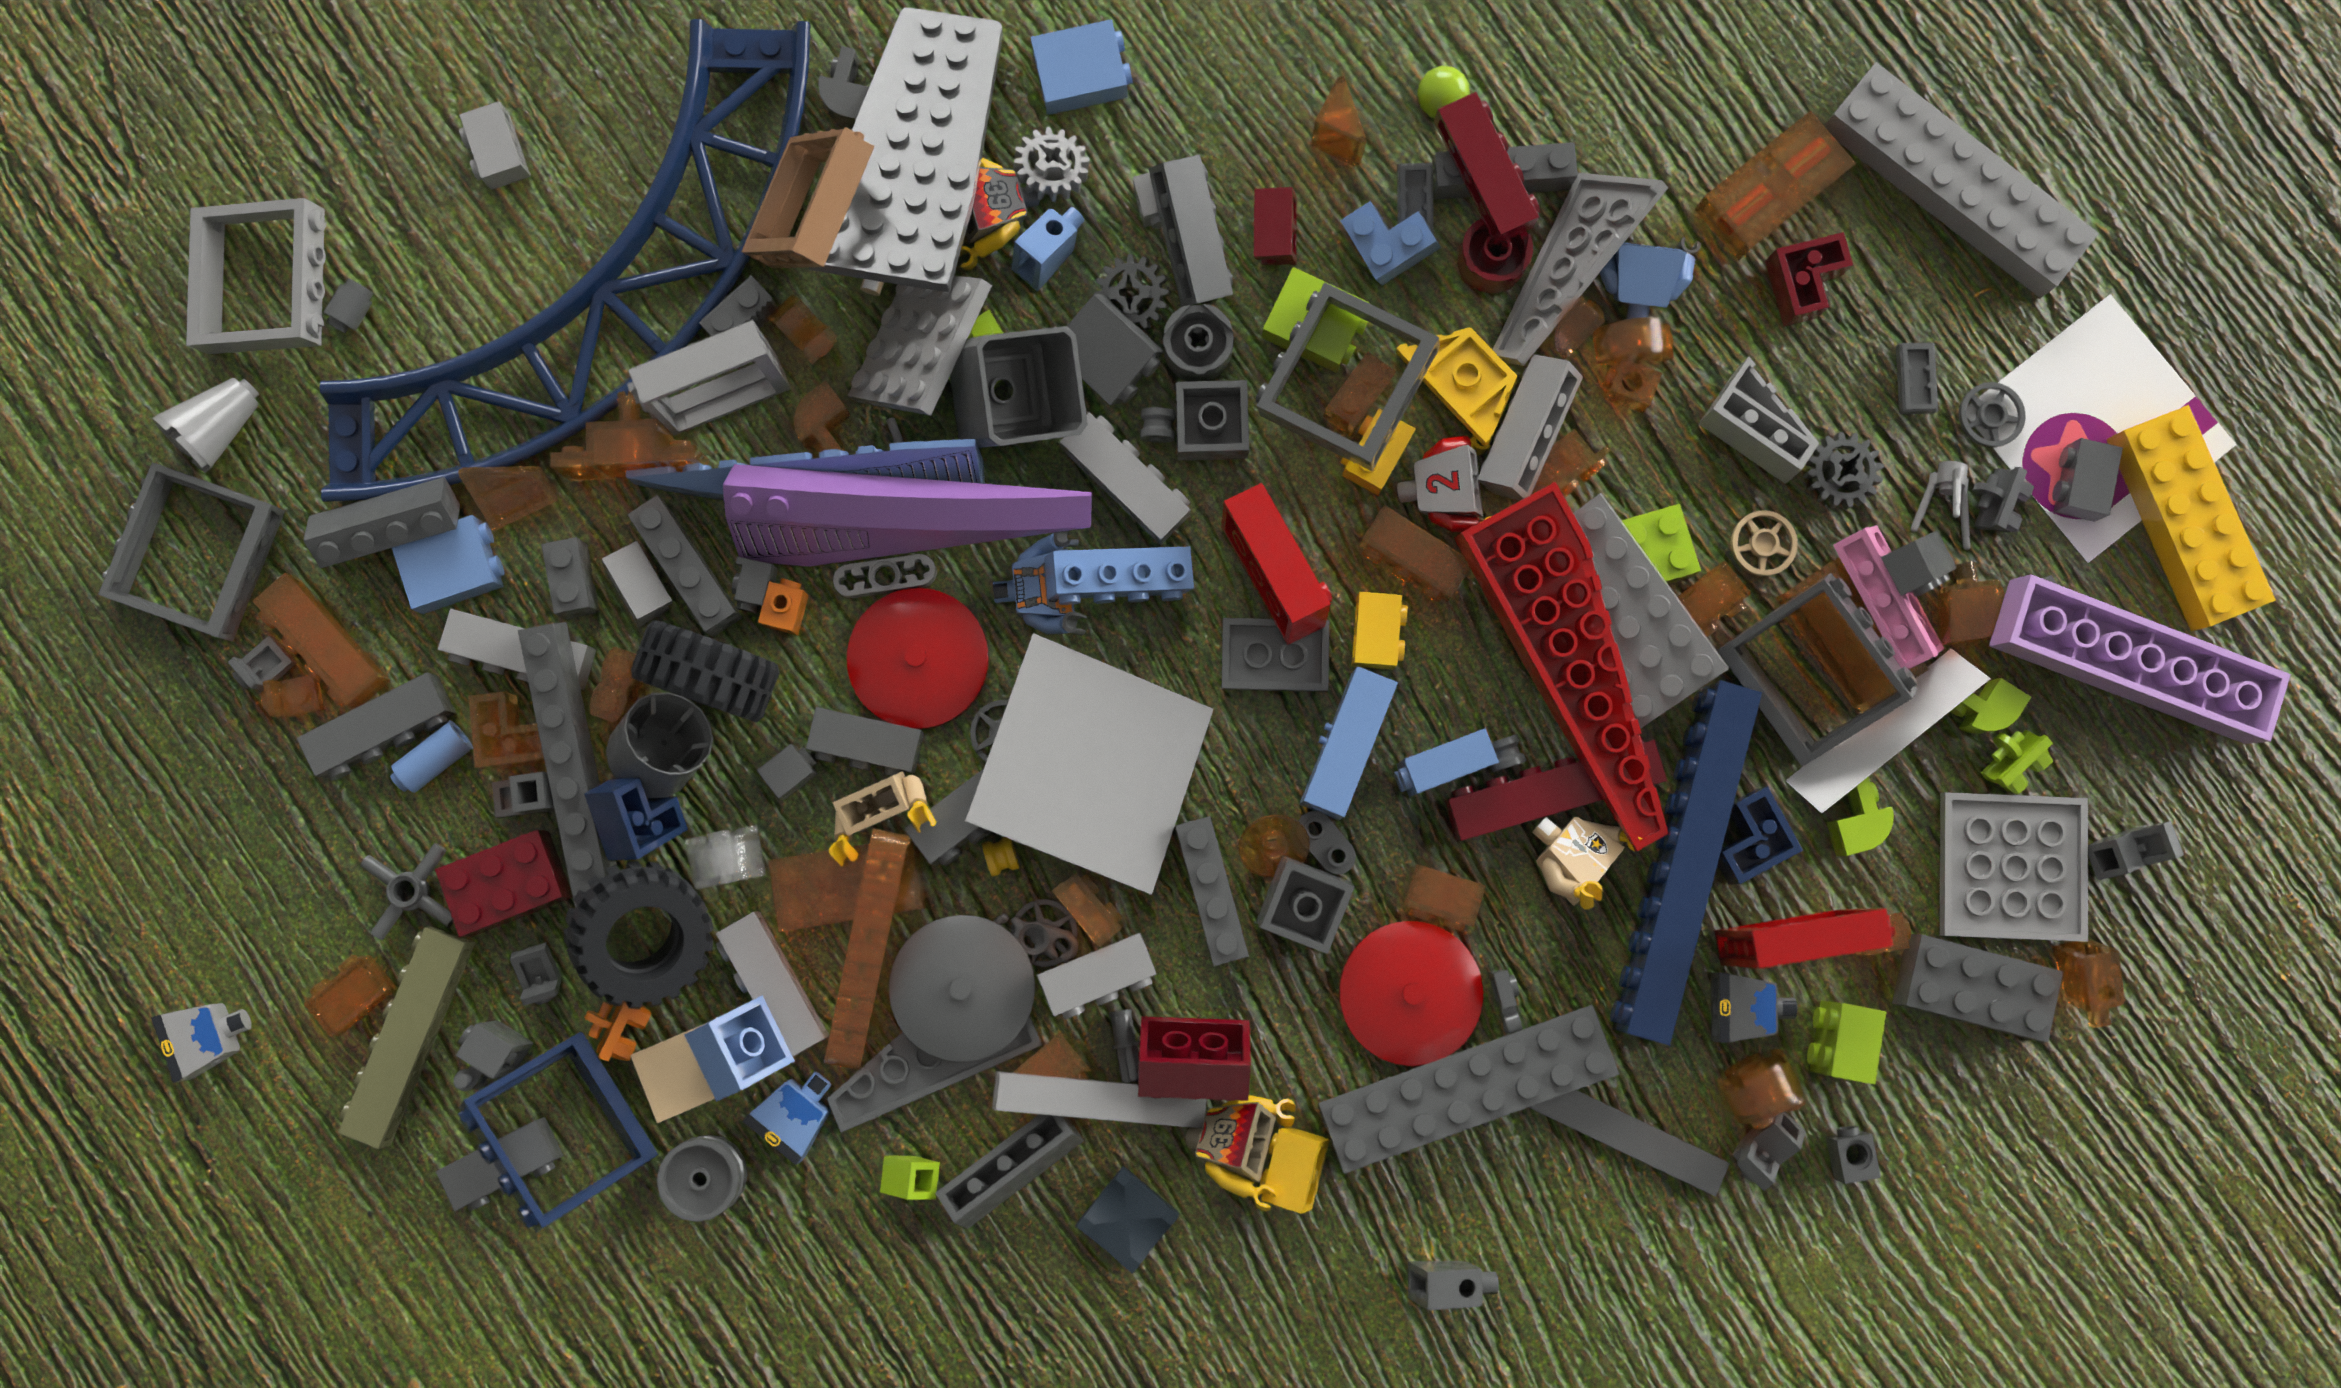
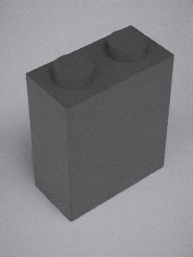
M1094 294L1067 326L1076 334L1081 378L1109 405L1120 404V402L1123 404L1127 403L1138 391V388L1135 386L1143 376L1149 377L1161 364L1158 358L1164 351L1104 294Z

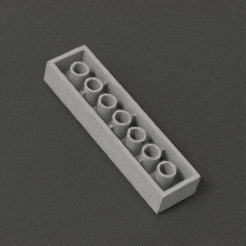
M1877 62L1865 74L1822 128L1824 132L2039 298L2059 285L2099 234Z

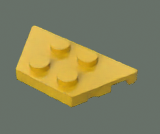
M1471 327L1454 331L1451 335L1447 336L1437 335L1439 337L1440 349L1422 381L1477 440L1486 447L1492 439L1514 389L1517 375ZM1407 343L1401 344L1396 348V354L1408 365L1418 346H1407Z

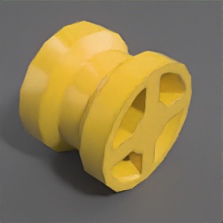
M1003 836L999 842L991 843L987 841L982 843L984 856L992 877L999 875L1002 870L1007 868L1011 870L1020 868L1011 839Z

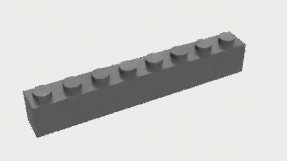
M567 622L521 629L518 630L574 898L579 890L585 893L589 890L590 886L587 881L597 875L599 879H602L608 875L606 869L617 864L616 860L608 861L584 796V793L599 786L600 782Z

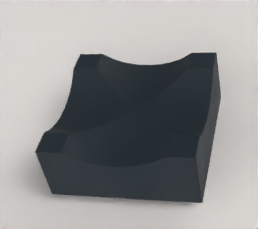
M1122 1166L1078 1220L1076 1227L1103 1247L1133 1274L1159 1239L1179 1217V1212L1126 1167Z

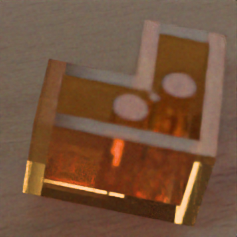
M504 691L468 696L475 768L495 770L545 763L537 724L520 726L516 695Z

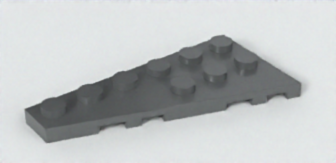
M1030 1015L1022 1030L1007 1046L995 1054L973 1061H948L932 1056L914 1045L902 1032L827 1100L840 1132H844L1037 1048L1042 1043Z

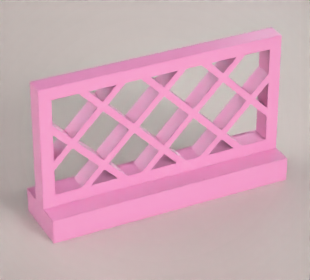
M1877 525L1870 528L1866 527L1833 545L1881 635L1892 645L1895 651L1893 657L1901 668L1907 667L1910 669L1937 656L1940 651L1944 650L1917 597H1914L1912 591L1902 596L1900 595L1881 558L1892 551Z

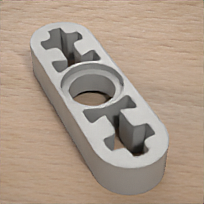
M914 554L843 565L835 572L833 584L842 596L846 598H859L892 593L909 588L928 587L934 582L937 570L935 564L928 556ZM922 562L925 568H930L929 572L924 573V579L918 580L915 574L905 575L907 583H901L902 574L898 567L899 564H904L905 571L915 570L916 563ZM890 567L894 570L895 579L890 585L882 586L876 582L875 575L880 568ZM869 569L868 578L872 588L866 589L867 584L865 581L855 583L853 590H849L846 585H841V581L847 579V573H852L855 578L866 577L863 570Z

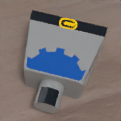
M223 1003L204 1005L151 1017L173 1083L194 1079L239 1052L240 1046L236 1035L250 1030L252 1026L250 1017L244 1009L228 1014Z

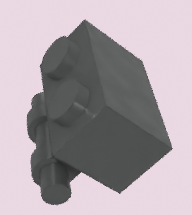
M498 1020L476 1023L475 1026L470 1025L460 1037L458 1044L461 1047L455 1055L470 1064V1067L456 1074L453 1080L454 1086L461 1091H470L484 1087L491 1078L495 1079L506 1076L518 1069L532 1047L533 1042Z

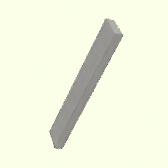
M997 1072L992 1109L1008 1112L1202 1128L1207 1099L1138 1097L1137 1084Z

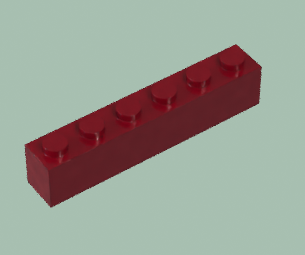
M1640 736L1645 755H1648L1653 785L1666 782L1667 778L1655 740L1644 743L1642 736ZM1574 756L1554 761L1555 769L1542 772L1541 767L1537 766L1520 771L1521 779L1508 782L1507 777L1502 776L1485 781L1487 788L1474 792L1471 785L1451 791L1453 798L1444 802L1456 842L1597 802L1603 800L1582 763L1580 761L1576 762Z

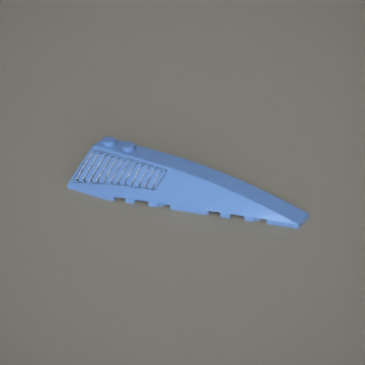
M975 439L890 443V451L875 449L873 445L858 447L856 454L849 455L847 451L832 449L820 452V458H813V454L808 452L750 458V465L985 484L984 461ZM736 460L719 461L718 468L712 469L709 465L695 463L683 466V472H676V468L671 466L626 470V478L635 485L724 500L723 483L733 465L746 464L737 463Z

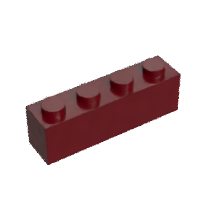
M1474 92L1439 108L1434 124L1495 245H1498L1534 228L1539 219L1540 208L1533 194L1528 195L1523 185L1524 175L1520 166L1517 163H1512L1507 153L1509 148L1505 136L1502 132H1497L1492 123L1493 115L1488 103L1485 100L1481 102L1477 92Z

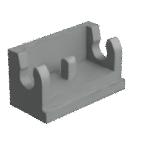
M637 541L602 558L605 571L638 627L645 625V623L670 609L668 606L672 604V600Z

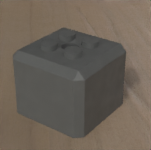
M1067 326L984 335L966 340L950 374L959 440L975 439L978 448L1082 434L1088 423L1076 334ZM998 380L1003 381L1007 386L1008 392L1004 400L998 399L994 393V386Z

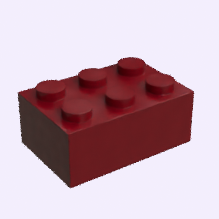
M534 830L435 869L459 937H474L573 898L551 834L546 830Z
M1141 1016L1138 1097L1249 1101L1251 1070L1250 1020Z

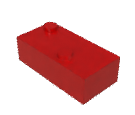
M1263 483L1225 500L1221 527L1286 644L1289 645L1324 628L1331 606L1330 602L1332 601L1330 590L1324 582H1318Z

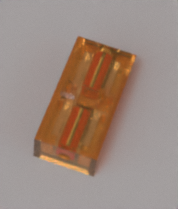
M1809 111L1707 193L1694 210L1737 260L1740 261L1843 178L1856 162L1817 117Z

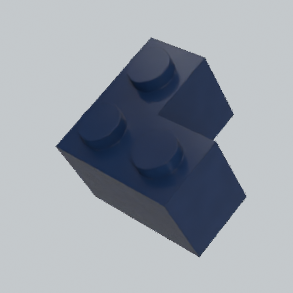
M639 777L610 779L584 793L608 861L637 860L688 830L677 796L647 798Z
M1768 786L1755 789L1734 800L1730 815L1742 837L1721 849L1718 866L1728 884L1737 885L1803 851Z

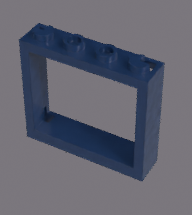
M582 1031L466 1098L459 1106L461 1113L458 1114V1117L468 1133L474 1131L481 1142L478 1145V1150L482 1158L488 1165L492 1163L495 1165L501 1175L497 1177L501 1189L508 1197L514 1196L520 1206L517 1209L519 1218L528 1229L533 1227L536 1233L659 1155ZM569 1055L633 1159L543 1215L478 1108Z

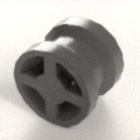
M1160 407L1141 410V418L1144 421V428L1140 431L1141 440L1154 443H1167L1175 440V432L1172 430V422L1176 420V412L1174 410Z
M1518 734L1492 742L1499 761L1491 766L1492 772L1527 761L1525 754L1519 751L1518 744L1520 740Z

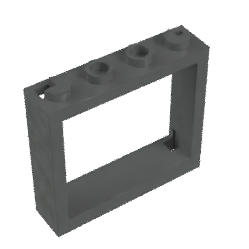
M1324 282L1320 292L1314 291L1306 306L1308 313L1303 322L1298 321L1293 327L1289 337V341H1291L1286 353L1281 352L1276 358L1272 371L1275 373L1269 384L1263 383L1260 387L1255 402L1258 403L1257 409L1261 417L1373 472L1440 349L1439 337ZM1329 304H1333L1418 346L1364 446L1275 403Z
M152 462L146 478L141 480V491L137 501L128 511V523L123 535L115 543L114 557L110 567L102 575L105 579L98 595L233 642L285 511L272 504ZM173 483L253 510L209 622L129 594Z
M1832 573L1744 630L1718 650L1745 688L1762 692L1759 703L1760 710L1802 767L1905 704L1918 691L1915 687L1917 681L1912 672L1907 667H1900L1893 657L1895 651L1885 637H1878L1871 627L1873 621L1870 615L1862 607L1857 608L1850 599L1851 591L1847 584L1841 578L1836 579ZM1825 592L1897 691L1814 742L1744 644Z

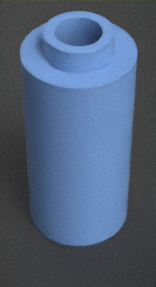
M448 721L392 764L391 768L394 773L390 777L403 792L410 790L416 793L473 749L472 743L454 722Z

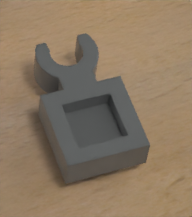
M1504 969L1489 972L1488 975L1497 1008L1500 1010L1505 1033L1508 1032L1509 1034L1523 1030L1516 1010L1515 997L1519 996L1520 993L1515 976H1509L1508 970Z

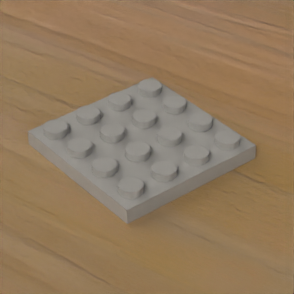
M959 276L953 277L949 293L898 284L895 298L882 316V325L875 339L868 345L865 361L852 379V388L848 397L859 403L931 416L992 285L981 278Z
M1940 793V936L2088 942V798Z

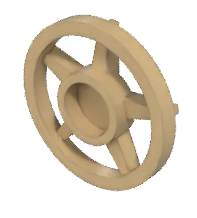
M1760 510L1748 514L1736 524L1731 535V552L1736 562L1745 571L1753 575L1772 576L1783 571L1792 563L1797 552V535L1793 526L1785 517L1773 511ZM1768 517L1776 520L1777 523L1771 529L1759 530L1751 519ZM1746 523L1751 537L1748 544L1738 547L1739 532ZM1781 526L1788 533L1790 551L1779 546L1780 542L1777 532ZM1751 551L1757 556L1758 569L1748 564L1740 552ZM1774 553L1787 557L1779 567L1765 570L1767 557Z

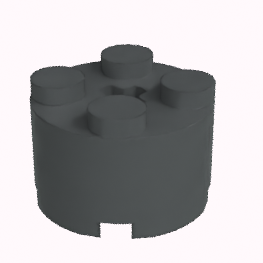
M1206 304L1187 305L1175 311L1168 319L1163 334V355L1170 370L1179 378L1189 382L1210 381L1222 374L1229 365L1233 351L1234 336L1229 319L1216 307ZM1201 339L1204 340V347L1197 346L1195 348L1192 346V340L1197 343Z

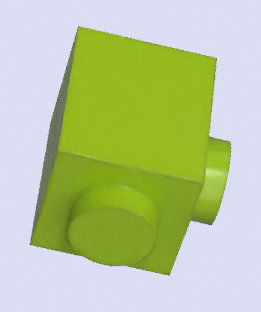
M884 1156L880 1193L906 1200L936 1199L940 1162L916 1156Z

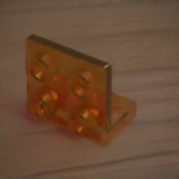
M1575 429L1552 446L1532 492L1535 493L1556 481L1563 496L1566 498L1580 485L1577 481L1578 479L1585 483L1608 464L1604 458L1612 450L1606 445L1594 454Z

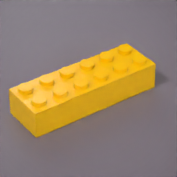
M2189 405L2123 430L2106 439L2110 445L2123 447L2119 469L2191 632L2213 626L2276 601Z

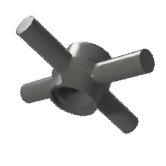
M434 843L414 872H403L399 875L371 855L364 858L360 867L387 885L386 894L391 902L370 933L373 936L383 940L403 911H412L418 908L425 911L447 928L454 923L450 911L430 897L431 888L426 880L447 850L444 847ZM408 882H411L415 893L412 899L407 901L403 896V888Z

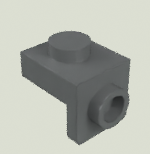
M272 636L266 637L242 659L233 657L228 661L235 670L232 673L234 679L242 687L264 692L297 664L277 639Z
M547 942L511 954V964L523 989L520 998L523 1005L531 1003L544 1004L558 995L562 978Z

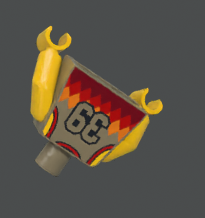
M1249 1095V1101H1227L1220 1107H1212L1206 1111L1202 1128L1191 1127L1188 1129L1186 1144L1190 1149H1196V1158L1205 1164V1172L1221 1188L1242 1198L1250 1196L1254 1198L1258 1209L1269 1211L1271 1207L1266 1203L1260 1202L1258 1197L1262 1193H1268L1276 1197L1275 1191L1268 1185H1261L1256 1188L1252 1184L1253 1182H1260L1275 1119L1281 1126H1292L1295 1118L1290 1115H1283L1281 1112L1284 1110L1295 1112L1296 1105L1290 1099H1283L1278 1104H1273L1271 1099Z

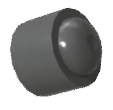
M670 692L646 695L634 703L609 736L606 749L609 768L616 779L639 777L647 798L668 797L680 791L710 755L713 743L711 726L702 710L685 697Z

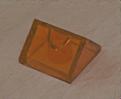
M1345 76L1337 77L1315 120L1310 145L1354 167L1361 164L1367 140Z

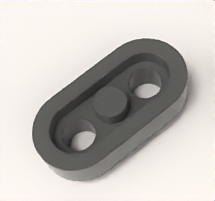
M1311 811L1300 817L1296 825L1297 837L1323 869L1331 874H1343L1349 871L1355 863V850L1333 822L1324 813L1319 811ZM1312 822H1317L1321 826V832L1317 836L1311 835L1308 831V826ZM1336 849L1344 853V860L1341 863H1335L1331 858L1332 852Z

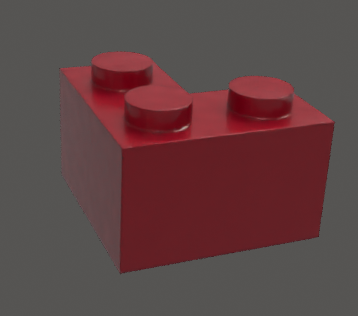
M1844 232L1778 248L1765 260L1783 326L1817 319L1829 308L1822 282L1842 277L1853 266Z

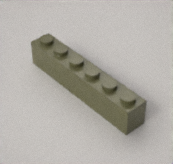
M424 927L423 931L416 935L411 946V951L414 953L410 963L402 968L397 979L399 989L396 996L387 1003L382 1018L385 1019L383 1027L380 1033L375 1034L370 1042L368 1053L371 1055L367 1065L360 1069L354 1080L356 1091L352 1100L345 1104L340 1113L339 1121L342 1124L338 1131L339 1134L377 1149L392 1144L476 942L459 937L438 927Z

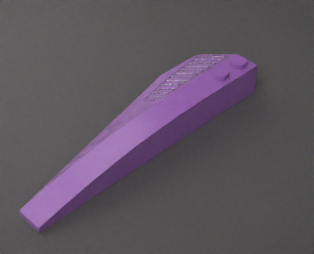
M740 464L733 465L723 483L725 515L738 556L773 564L817 566L1090 528L1092 492Z

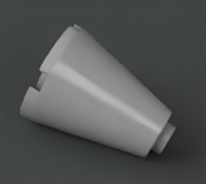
M231 378L157 414L152 420L181 453L184 452L188 457L191 456L193 458L191 462L202 472L206 473L212 468L259 405L255 399L259 393L245 379L238 382L235 378Z

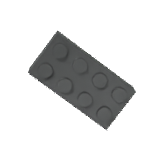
M1907 934L1892 1004L2028 1040L2048 1042L2063 971L1926 935Z

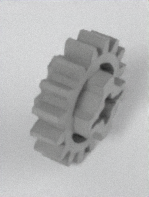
M1048 127L1046 128L1045 135H1041L1037 130H1034L1032 140L1027 137L1022 138L1021 147H1016L1013 170L1017 172L1019 184L1026 182L1025 192L1027 194L1036 190L1038 191L1039 200H1042L1044 195L1048 194L1051 201L1056 202L1057 194H1062L1067 200L1070 198L1071 189L1075 192L1081 190L1082 182L1087 180L1089 158L1084 157L1085 146L1076 147L1077 137L1075 135L1066 139L1064 138L1065 130L1061 129L1058 135H1053L1051 128ZM1029 160L1032 161V162H1031V167L1034 168L1033 171L1031 170V168H1030V166H1029V162H1028Z

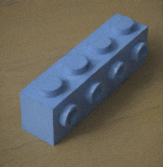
M1190 547L1052 551L1044 557L1047 600L1059 599L1060 605L1081 603V598H1093L1094 603L1097 604L1115 602V597H1128V602L1148 601L1149 596L1161 595L1162 601H1174L1183 599V594L1194 589Z

